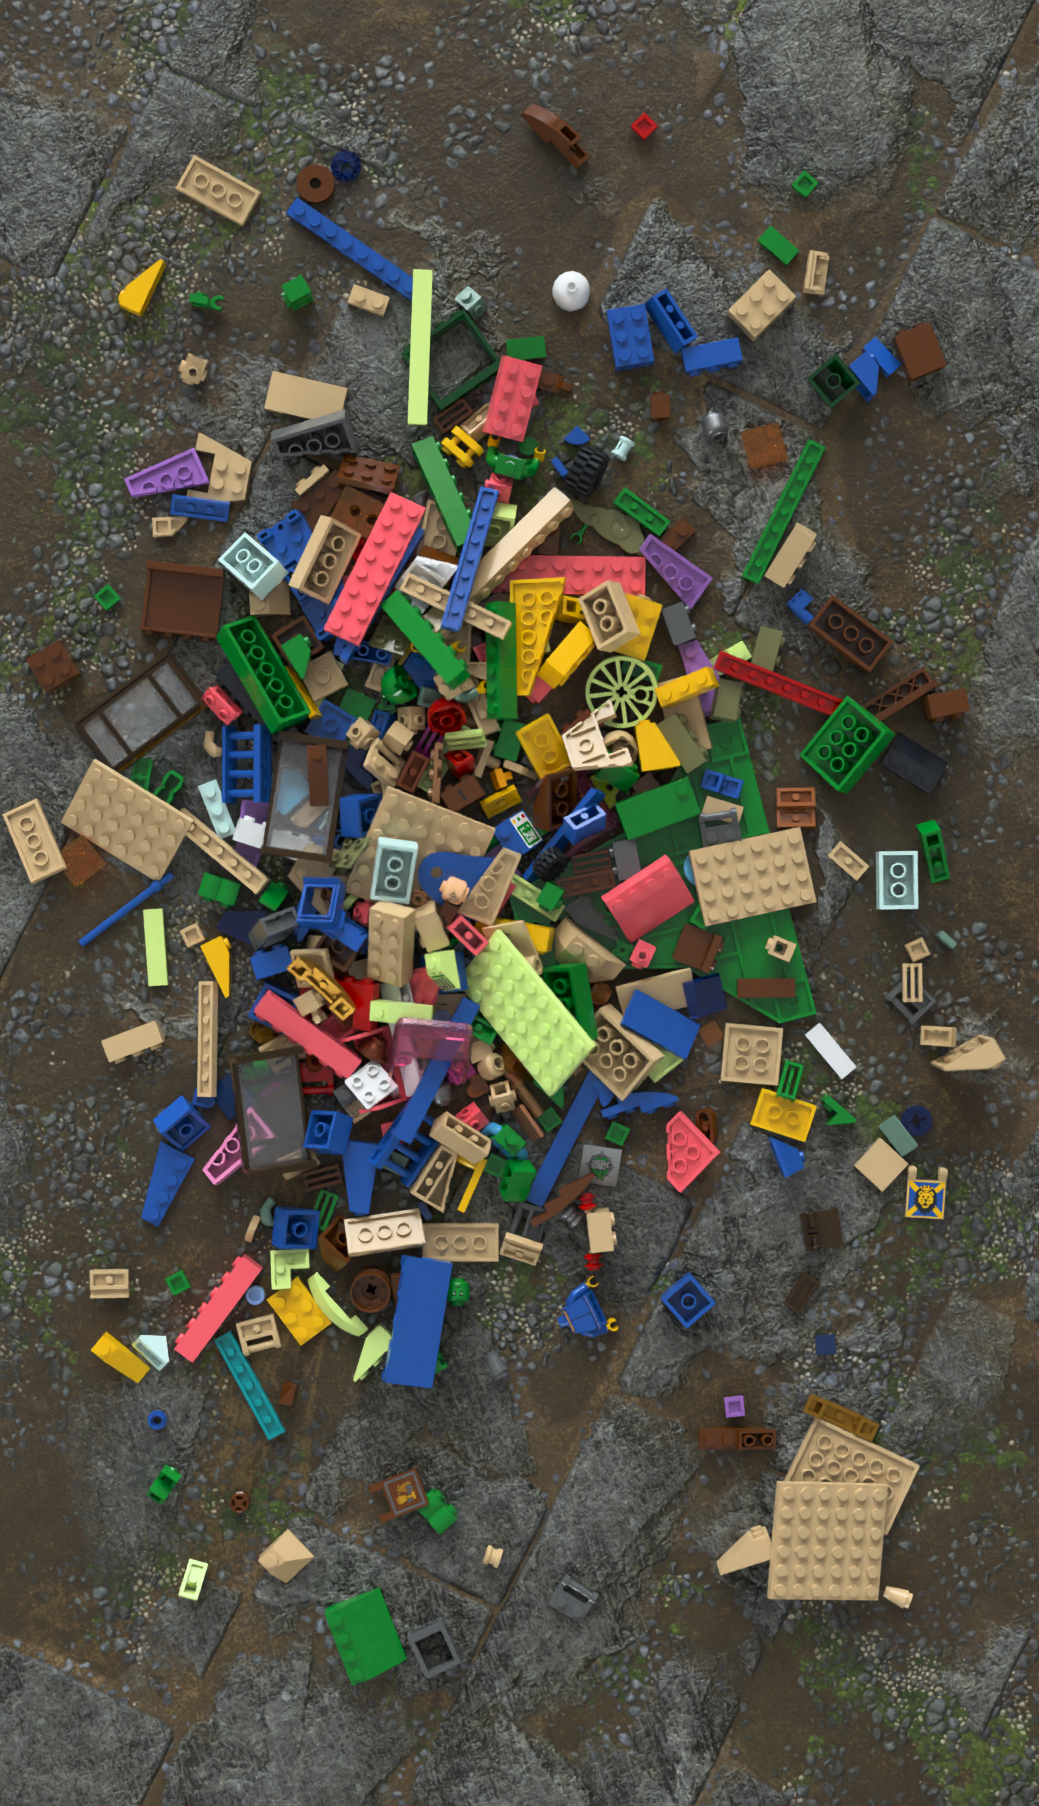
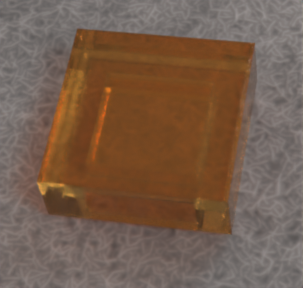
M715 1020L698 1030L707 1046L724 1037Z

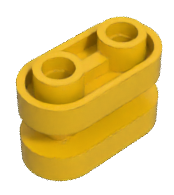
M455 426L451 431L454 437L451 440L445 437L441 442L443 446L442 451L448 456L452 454L457 458L455 462L463 469L465 467L470 468L474 464L471 457L474 454L480 457L484 453V449L462 429ZM459 442L468 448L466 453L456 446Z

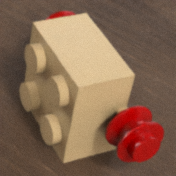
M592 1192L580 1193L581 1197H577V1199L581 1200V1205L578 1208L586 1213L590 1246L589 1253L583 1257L588 1260V1264L584 1265V1267H588L590 1271L599 1270L603 1263L599 1262L602 1254L598 1252L614 1251V1245H617L615 1231H612L611 1227L615 1226L614 1214L609 1211V1208L594 1209L597 1204L593 1203V1198L596 1195H592Z

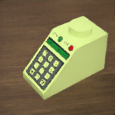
M454 950L424 955L427 974L443 991L460 988Z

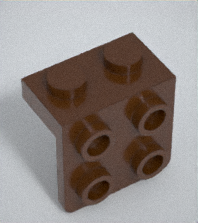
M685 924L672 958L709 973V970L713 971L717 960L714 959L716 953H720L723 948V937L691 924Z

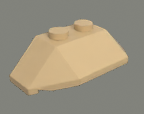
M567 916L554 931L556 960L561 964L586 962L589 983L614 980L626 965Z

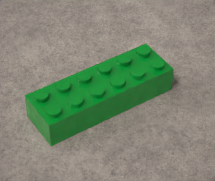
M253 615L223 625L216 638L270 733L274 734L303 723L311 711L256 616Z

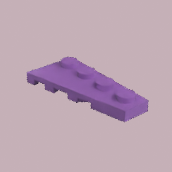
M195 448L124 479L133 498L210 484Z
M651 534L648 535L639 548L644 557L691 610L713 578Z
M697 640L678 645L686 675L706 666L713 668ZM714 670V673H715V675H716V678H717V680H719L720 678H719L718 674L716 673V671ZM714 689L699 695L705 718L710 716Z
M242 799L240 818L244 819L246 815L255 818V823L262 825L263 821L266 822L269 803H257ZM237 841L236 851L256 867L261 856V849Z

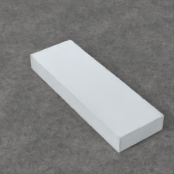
M820 1023L805 1034L841 1079L856 1068L854 1063Z

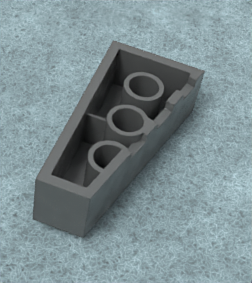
M346 410L272 431L271 441L277 457L303 456V454L321 455V453L340 454V452L357 453V441Z

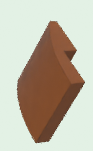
M815 787L776 788L777 829H793L800 827V829H815Z

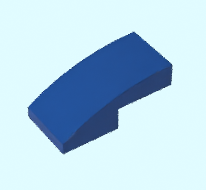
M706 769L700 787L739 800L745 781Z

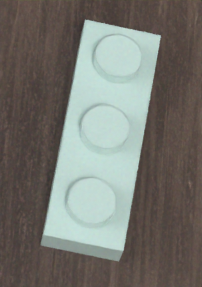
M215 779L198 786L216 834L221 839L233 835L235 825L226 803H222L221 789L217 780Z

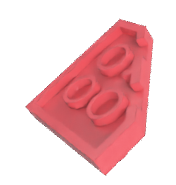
M426 967L413 969L412 979L409 981L414 1003L435 1006L438 999L436 996L441 988L427 974Z
M679 1111L666 1124V1133L668 1134V1144H666L668 1160L667 1180L681 1193L721 1152L682 1111Z

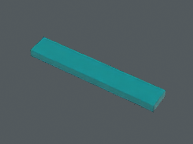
M232 1330L215 1338L216 1346L267 1439L271 1440L286 1432L246 1356H244Z

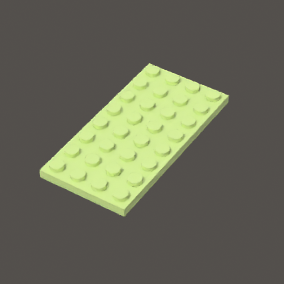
M501 929L496 930L488 940L489 943L467 966L468 990L463 991L471 1001L480 1005V1012L550 1097L559 1090L596 1045Z

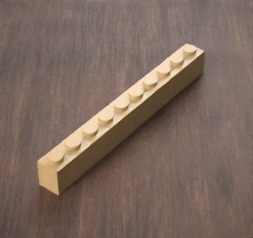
M554 487L480 560L469 602L478 605L483 599L487 598L491 591L497 585H500L505 577L514 571L518 564L524 558H527L537 545L542 544L545 538L552 531H555L565 518L571 515L574 507L567 496ZM433 606L422 618L424 621L428 619L434 625L433 631L435 634L440 632L446 638L450 631L441 629L444 611Z

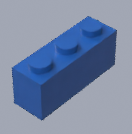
M667 288L652 296L645 303L647 312L675 354L698 338Z
M738 337L682 348L680 352L684 374H690V377L701 375L703 371L714 373L720 371V368L723 367L728 369L737 368L743 360Z

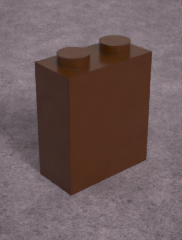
M924 322L917 323L909 331H906V329L900 330L895 333L896 336L891 340L908 383L940 371L947 366L930 322L926 324Z

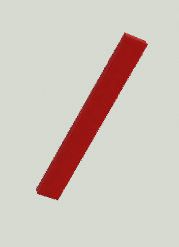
M723 651L719 652L713 668L716 671L828 716H831L843 701Z

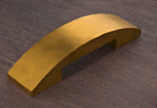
M299 955L287 966L286 969L299 981L305 979L331 1003L329 1008L343 1021L356 1010V1006L342 986L314 962Z
M811 1393L802 1410L809 1415L828 1421L872 1442L879 1427V1424L871 1419Z

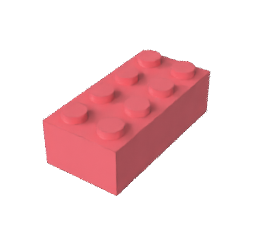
M509 356L501 357L483 432L518 442L524 441L542 370L541 365Z

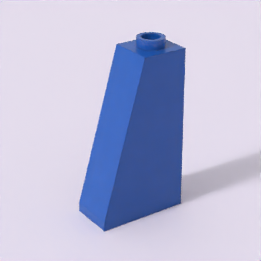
M348 1139L345 1155H342L349 1211L354 1212L353 1215L365 1216V1214L370 1212L377 1167L371 1164L368 1159L379 1143Z

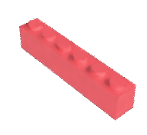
M268 989L256 1005L254 1012L257 1018L263 1022L266 1020L271 1023V1027L278 1033L282 1031L293 1044L298 1043L302 1045L303 1051L309 1055L314 1054L319 1058L318 1061L322 1065L332 1067L334 1073L339 1077L348 1079L361 1063V1055L344 1043H340L336 1037L318 1024L316 1025L307 1016L302 1017L296 1008Z
M246 1254L242 1258L240 1256L236 1258L232 1264L234 1269L231 1273L227 1271L220 1280L223 1284L219 1289L217 1287L213 1289L209 1295L211 1300L208 1304L204 1302L198 1310L200 1315L197 1319L192 1318L186 1326L188 1328L186 1334L181 1333L175 1341L177 1346L174 1349L192 1363L263 1268Z

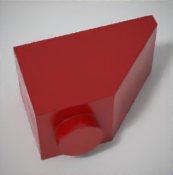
M466 750L449 751L443 754L451 774L457 779L475 770L474 757Z

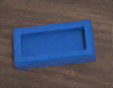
M555 457L551 463L563 480H566L568 471L558 457Z

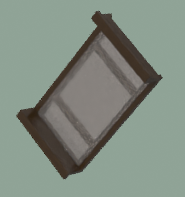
M165 653L73 723L76 725L74 728L97 759L121 774L203 711L208 713L211 709L201 699L203 696L202 692L172 653L170 655Z
M279 731L277 757L263 845H261L260 853L330 863L349 741ZM307 745H327L329 806H310Z
M302 1045L229 1058L243 1173L249 1175L250 1180L317 1168L316 1160L310 1158V1151L303 1148L307 1125L298 1054H303Z

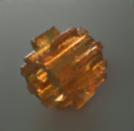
M596 982L591 989L592 1002L598 1006L600 1004L605 1005L613 992L609 989L610 986L604 982Z

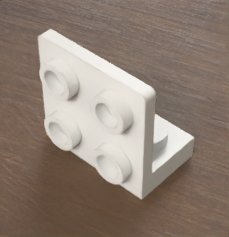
M370 1061L345 1080L347 1087L366 1110L371 1109L389 1094L393 1099L400 1094L397 1084L381 1065L375 1061Z

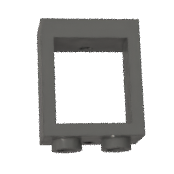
M293 906L259 919L248 934L256 952L287 940L300 926L295 921L298 915Z
M443 1616L407 1633V1639L426 1679L430 1677L435 1679L442 1675L443 1671L448 1669L452 1671L460 1666L462 1657ZM441 1630L453 1658L429 1669L417 1641Z

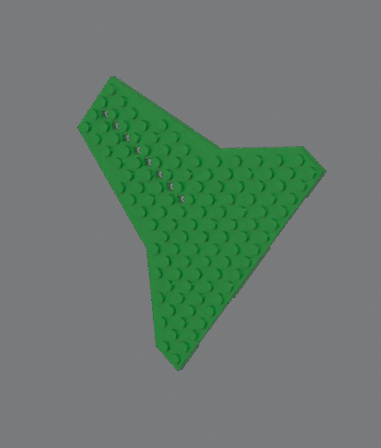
M739 717L733 723L721 721L707 725L713 747L707 749L710 761L692 774H687L681 765L676 770L671 781L683 776L688 777L701 813L706 796L744 807L739 821L741 839L769 834L770 831L741 718ZM705 770H712L744 780L739 800L701 788ZM698 815L634 838L640 869L646 868L666 855L675 866L695 901L639 938L657 947L648 967H642V969L690 967L691 972L737 998V978H795V997L737 999L778 1023L817 1014L789 908L708 926L706 931L723 937L722 942H724L721 952H717L714 958L717 960L713 971L709 970V973L672 958L685 924L693 925L688 920L699 904L696 886L688 882L683 871L684 861L689 855L688 851L705 848L703 847ZM714 820L705 823L706 826H711L717 824H724L728 822ZM622 833L589 852L607 850L609 847H612V843L628 839L625 833ZM606 854L583 857L575 860L577 863L582 861L606 858ZM614 858L611 859L612 866H615ZM571 861L567 864V868H564V873L561 872V876L555 877V880H551V882L556 884L557 879L581 874L574 875ZM607 861L577 866V870L607 865ZM618 877L614 878V879H615L616 886H618V885H620L621 883H623L624 881H626V880L618 881ZM539 878L530 884L542 891L546 883ZM613 888L563 898L565 900L563 903L565 908L557 920L562 922L566 916L571 917L572 912L575 915H579V919H577L575 924L610 952L612 949H615L618 939H622L626 944H632L633 947L637 943V940L632 943L628 941L613 915L605 909L607 906L601 896ZM512 894L509 898L516 921L524 920V922L532 924L537 922L538 925L542 924V926L555 928L550 926L551 919ZM592 907L598 911L594 919L591 916H587V912L590 911L589 908ZM775 935L797 944L790 962L767 954L768 949L765 948V945L769 938H773ZM554 937L552 950L545 952V955L539 954L543 968L554 964H561L556 960ZM778 944L776 945V951L780 952L782 945ZM622 961L626 964L623 969H638L631 965L632 961Z

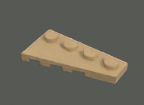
M503 847L468 894L465 902H462L457 913L493 926L522 855Z

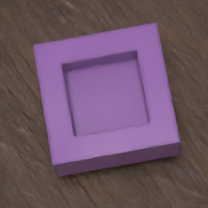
M743 1395L724 1397L726 1418L745 1416Z

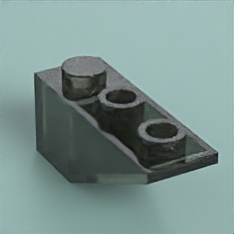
M583 894L564 908L576 924L615 941L619 940L617 938L619 933L613 925L609 927L605 923L607 918L601 910L597 912L593 908L595 903L589 895L586 897Z

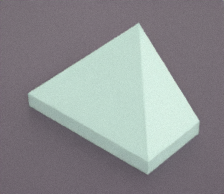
M140 1335L132 1344L159 1371L169 1362L166 1336Z

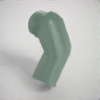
M271 1197L267 1198L260 1209L261 1221L265 1226L269 1227L274 1224L271 1210L276 1203Z

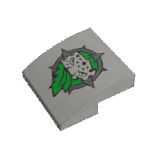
M584 1144L579 1178L593 1172L595 1177L590 1183L616 1187L622 1149Z

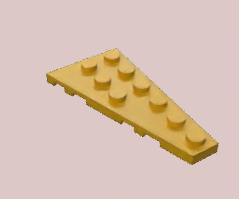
M566 577L510 580V602L516 603L517 696H531L565 588Z

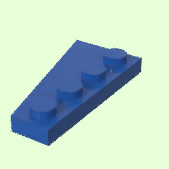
M164 1141L160 1142L141 1216L142 1219L157 1227L160 1225L195 1158Z

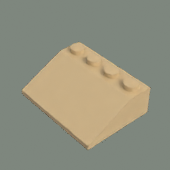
M611 1004L600 1007L595 1013L598 1038L592 1041L596 1046L582 1062L621 1101H624L654 1070L664 1055L649 1040L620 1025L623 1015Z
M978 1035L930 1063L932 1066L944 1071L989 1068L993 1070L1001 1066V1061L1006 1058L994 1038Z

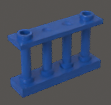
M254 725V731L237 732V727L222 726V803L237 804V797H253V802L269 803L271 795V733L266 725ZM254 739V751H237V740ZM254 758V770H237V759ZM237 778H253V789L237 790Z
M411 1097L368 1159L378 1169L386 1165L400 1174L401 1178L399 1181L408 1188L416 1181L417 1175L440 1143L434 1138L426 1137L417 1131L414 1138L422 1142L423 1145L418 1153L400 1143V1139L392 1136ZM427 1113L423 1118V1121L431 1126L435 1120ZM394 1149L412 1159L407 1169L389 1159Z

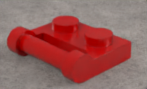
M299 1062L301 1082L328 1081V1086L303 1087V1095L328 1094V1096H334V1073L332 1067L328 1065L318 1072H312L306 1067L305 1062Z

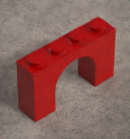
M333 973L335 980L342 986L356 1006V1010L353 1012L352 1029L371 1032L377 1028L378 1021H370L371 1001L379 999L380 982H374L371 978H363L361 980L356 979L353 975L342 977L338 976L337 973ZM313 987L301 988L300 996L312 990ZM324 1004V1005L321 1006L320 1008H321V1010L325 1013V1004ZM311 1012L305 1015L313 1021Z

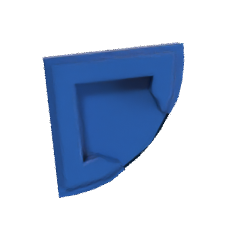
M576 426L563 440L571 445H583L591 439Z

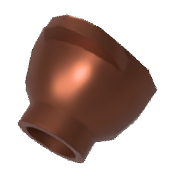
M374 1034L371 1039H366L357 1044L359 1051L370 1060L382 1064L388 1063V1059L385 1057L387 1041L383 1037Z

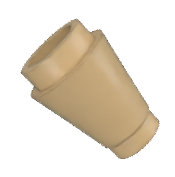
M886 1586L883 1597L902 1609L903 1607L909 1608L913 1596L912 1593H909V1590Z

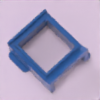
M303 877L304 886L298 917L295 921L302 929L342 930L346 912L342 910L346 885L340 878ZM314 888H333L328 915H309Z
M345 916L342 930L319 929L330 938L338 939L355 952H358L365 939H369V931ZM368 941L361 951L364 954L368 951Z

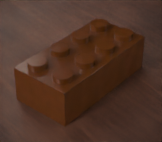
M833 594L806 627L866 674L871 672L894 642Z

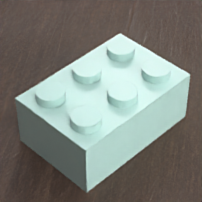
M246 533L218 559L235 578L260 600H263L288 574L287 570L276 558Z
M378 837L370 899L409 904L418 850L417 842Z
M918 851L876 852V909H918Z

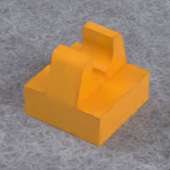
M502 768L489 773L495 791L506 787V781L513 779L511 771L503 773Z

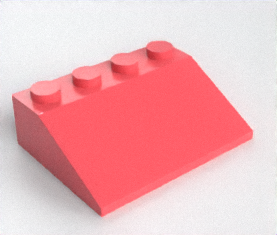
M666 855L601 896L630 943L695 902L680 874Z

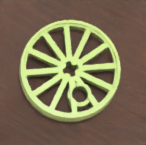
M615 655L604 659L591 671L586 682L585 696L591 712L596 709L599 710L605 705L603 703L595 709L591 698L612 696L608 700L611 699L612 702L616 700L614 704L615 712L619 702H621L623 723L612 722V719L603 723L614 728H629L638 725V721L648 718L654 710L658 699L655 692L658 684L654 673L643 661L627 655ZM621 660L631 662L624 682L620 667ZM616 662L618 682L607 670L606 664ZM635 664L645 670L640 676L627 684ZM601 669L613 685L595 679L594 676L597 671ZM648 675L650 677L652 686L638 685L635 688H631ZM591 682L612 691L590 693ZM620 687H624V690L627 691V693H624L622 697L620 696V693L616 691L619 690ZM638 689H643L646 692L644 699L636 697L635 692ZM653 690L652 702L648 701L649 691ZM631 699H633L637 703H643L650 707L647 710V712L644 715H642L636 708V706L633 704ZM625 701L639 719L628 723Z

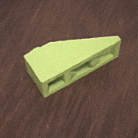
M386 999L373 1000L370 1005V1021L432 1025L434 1005Z

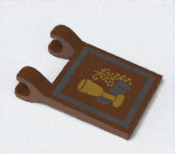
M417 1468L368 1487L370 1493L384 1490L391 1511L379 1516L381 1523L429 1505Z

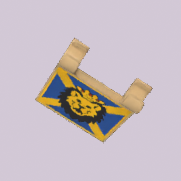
M908 1165L905 1217L944 1219L948 1170L945 1167L938 1168V1180L916 1179L917 1168L914 1165Z

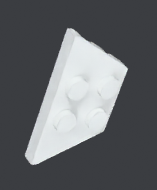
M417 556L395 587L402 595L404 594L399 589L407 572L443 588L458 566ZM407 594L413 601L410 603L413 608L417 606L422 613L429 606V604Z

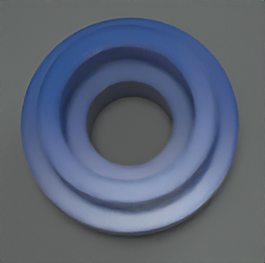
M155 1410L149 1414L147 1422L152 1429L160 1430L166 1425L167 1417L164 1412ZM154 1417H160L161 1422L156 1423Z

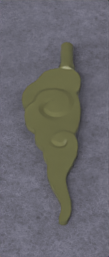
M569 498L574 507L573 511L584 524L594 527L602 537L614 544L620 545L626 553L644 557L639 551V548L644 543V537L638 522L618 510L592 507Z

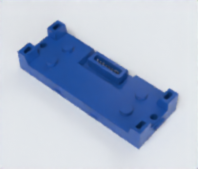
M297 509L285 515V519L272 528H266L256 535L266 550L287 570L288 574L284 578L288 584L313 533L304 515ZM342 578L329 605L289 586L314 628L316 637L324 643L335 636L324 631V627L345 586Z
M401 1255L400 1264L402 1268L397 1292L396 1312L392 1336L389 1341L385 1370L382 1371L381 1379L385 1383L432 1388L447 1304L452 1263L445 1260Z

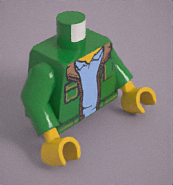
M490 434L487 442L486 463L492 467L495 473L519 480L533 477L536 474L540 463L545 459V449L543 452H538V447H536L533 459L530 460L497 450L501 437L498 436V439L495 440L492 438V434Z

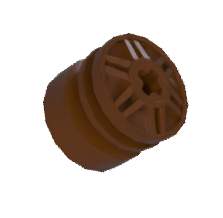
M376 1266L364 1267L357 1272L350 1290L351 1300L355 1307L367 1313L382 1310L390 1300L392 1291L391 1277L385 1270ZM369 1284L376 1286L374 1291L372 1288L368 1289Z

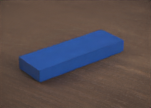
M172 494L170 515L228 522L230 502Z

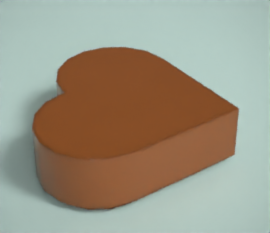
M479 1073L472 1075L470 1079L471 1084L467 1087L469 1097L477 1098L491 1091L486 1080Z

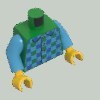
M492 1122L480 1130V1133L491 1139L492 1145L507 1159L527 1160L526 1142L507 1124Z

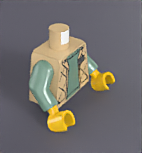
M461 641L451 644L457 653H461L466 649L465 646L460 649L458 648V643ZM437 672L433 677L439 692L448 701L454 699L455 701L466 703L478 697L479 693H487V690L484 688L487 680H484L475 688L474 683L469 677L453 691Z

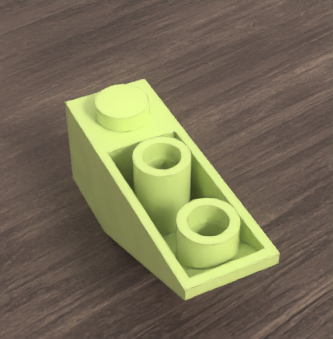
M381 1322L366 1337L353 1379L355 1382L358 1379L363 1380L369 1373L368 1369L372 1365L374 1367L378 1365L383 1359L381 1356L386 1351L388 1352L392 1333Z

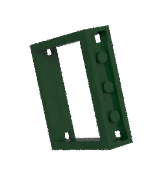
M465 309L453 312L449 316V320L436 324L430 335V344L463 321L493 364L441 401L429 385L428 395L440 412L450 407L462 397H466L497 375L500 365V359ZM411 343L401 353L403 360L409 368Z

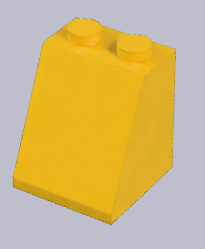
M650 720L638 721V725L634 727V734L638 747L637 755L640 773L680 767L679 759L655 722L650 723Z

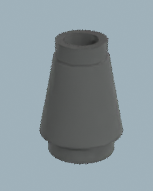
M496 1351L485 1355L491 1377H494L495 1381L509 1374L507 1371L508 1367Z

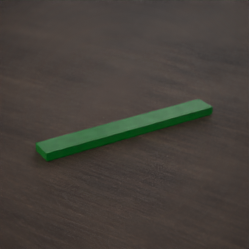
M808 439L741 576L742 578L759 585L826 448L825 446Z

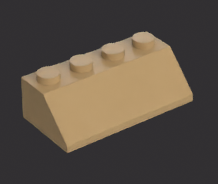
M321 515L288 586L329 605L362 534L331 517Z

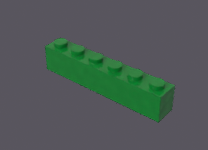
M431 436L411 444V451L456 552H459L463 549L472 514L469 508L466 509L463 504L465 499L462 492L457 491L456 478L454 475H450L448 471L450 466L447 459L443 458L440 453L442 448L439 441L435 442L434 437Z
M396 590L380 606L454 691L471 676L466 670L469 666L462 658L458 660L455 657L458 653L451 645L447 647L444 644L446 639L440 632L435 634L433 631L434 625L428 619L423 620L422 616L424 614L417 606L414 608L411 606L410 603L413 601L406 593L402 595Z
M504 601L485 603L486 610L512 622L504 640L486 632L487 719H517L516 603Z

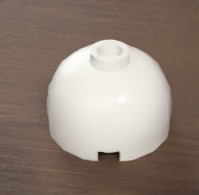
M575 271L559 275L552 288L556 305L562 310L569 312L583 308L590 297V285L587 279Z

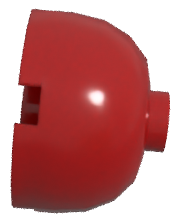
M445 697L439 698L428 709V725L434 733L435 731L440 732V735L445 736V733L460 731L461 726L466 724L465 710L462 704L454 699L448 701Z

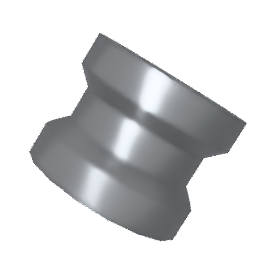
M571 1204L560 1218L569 1222V1226L573 1228L584 1216V1213L578 1211L576 1206Z

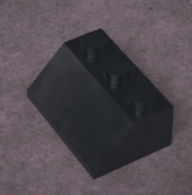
M900 732L897 733L878 765L926 795L932 792L947 764L946 761Z

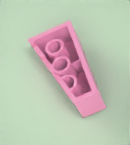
M250 1106L247 1110L250 1142L278 1137L257 1109ZM237 1124L203 1168V1172L214 1185L222 1183L242 1166ZM267 1145L251 1148L252 1157Z

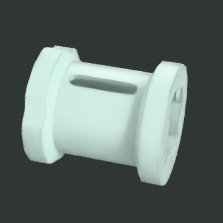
M620 435V441L615 450L611 451V454L620 460L626 461V455L630 448L634 447L635 443Z

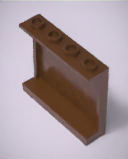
M147 560L146 568L148 571L142 622L139 629L144 631L145 635L155 636V633H163V637L168 638L180 635L185 640H193V637L201 638L203 642H212L213 639L217 640L216 635L219 632L226 571L219 568Z

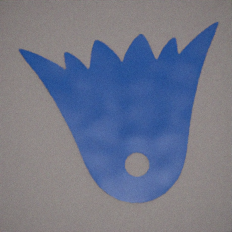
M451 852L433 853L427 856L419 866V883L423 890L441 906L444 900L439 889L443 880L447 881L449 877L453 876L465 881L469 888V894L495 857L468 856ZM434 867L442 869V876L440 878L432 877L431 870ZM462 915L471 924L470 919L472 918Z

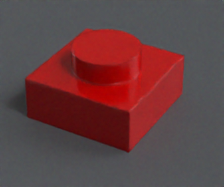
M644 112L630 128L645 141L658 128V125Z

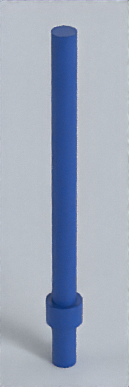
M169 871L161 880H154L150 883V887L81 938L79 943L84 947L154 892L158 893L162 890L163 886L174 878V875Z

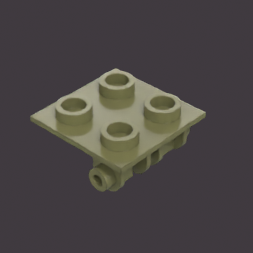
M384 614L368 646L391 652L393 659L399 660L404 656L411 641L391 617Z
M365 837L347 838L341 850L333 856L329 867L338 868L336 871L341 875L347 873L372 839Z

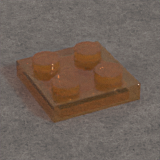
M778 422L740 433L750 470L788 460Z
M83 834L61 850L67 869L63 870V872L75 888H78L107 865Z

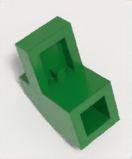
M165 1465L145 1495L162 1505L179 1481L181 1474L175 1468Z

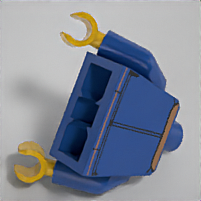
M589 1276L587 1283H582L572 1290L566 1299V1306L563 1308L564 1315L558 1317V1323L561 1328L570 1326L573 1333H580L588 1337L599 1336L606 1333L609 1329L611 1331L618 1329V1326L610 1327V1324L615 1322L616 1319L610 1318L606 1320L593 1290H589L590 1287H596L599 1282L594 1285L590 1284V1279L595 1276Z

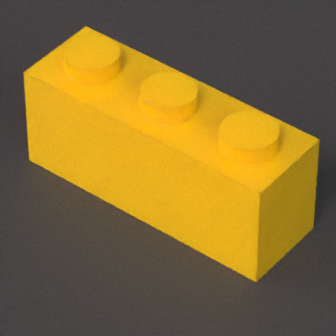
M706 666L656 688L655 692L661 707L669 709L719 687V683L713 668Z

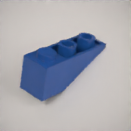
M336 637L334 657L340 658L339 652L344 644L347 645L349 643L348 641ZM362 641L351 658L354 661L390 666L392 653L368 646L369 642Z

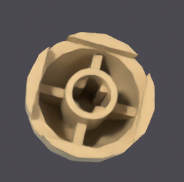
M614 730L603 737L607 750L616 752L627 747L632 761L635 762L638 747L632 735L626 731Z

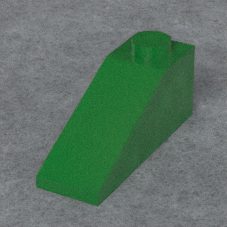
M934 819L916 824L919 843L931 883L950 879L941 829Z

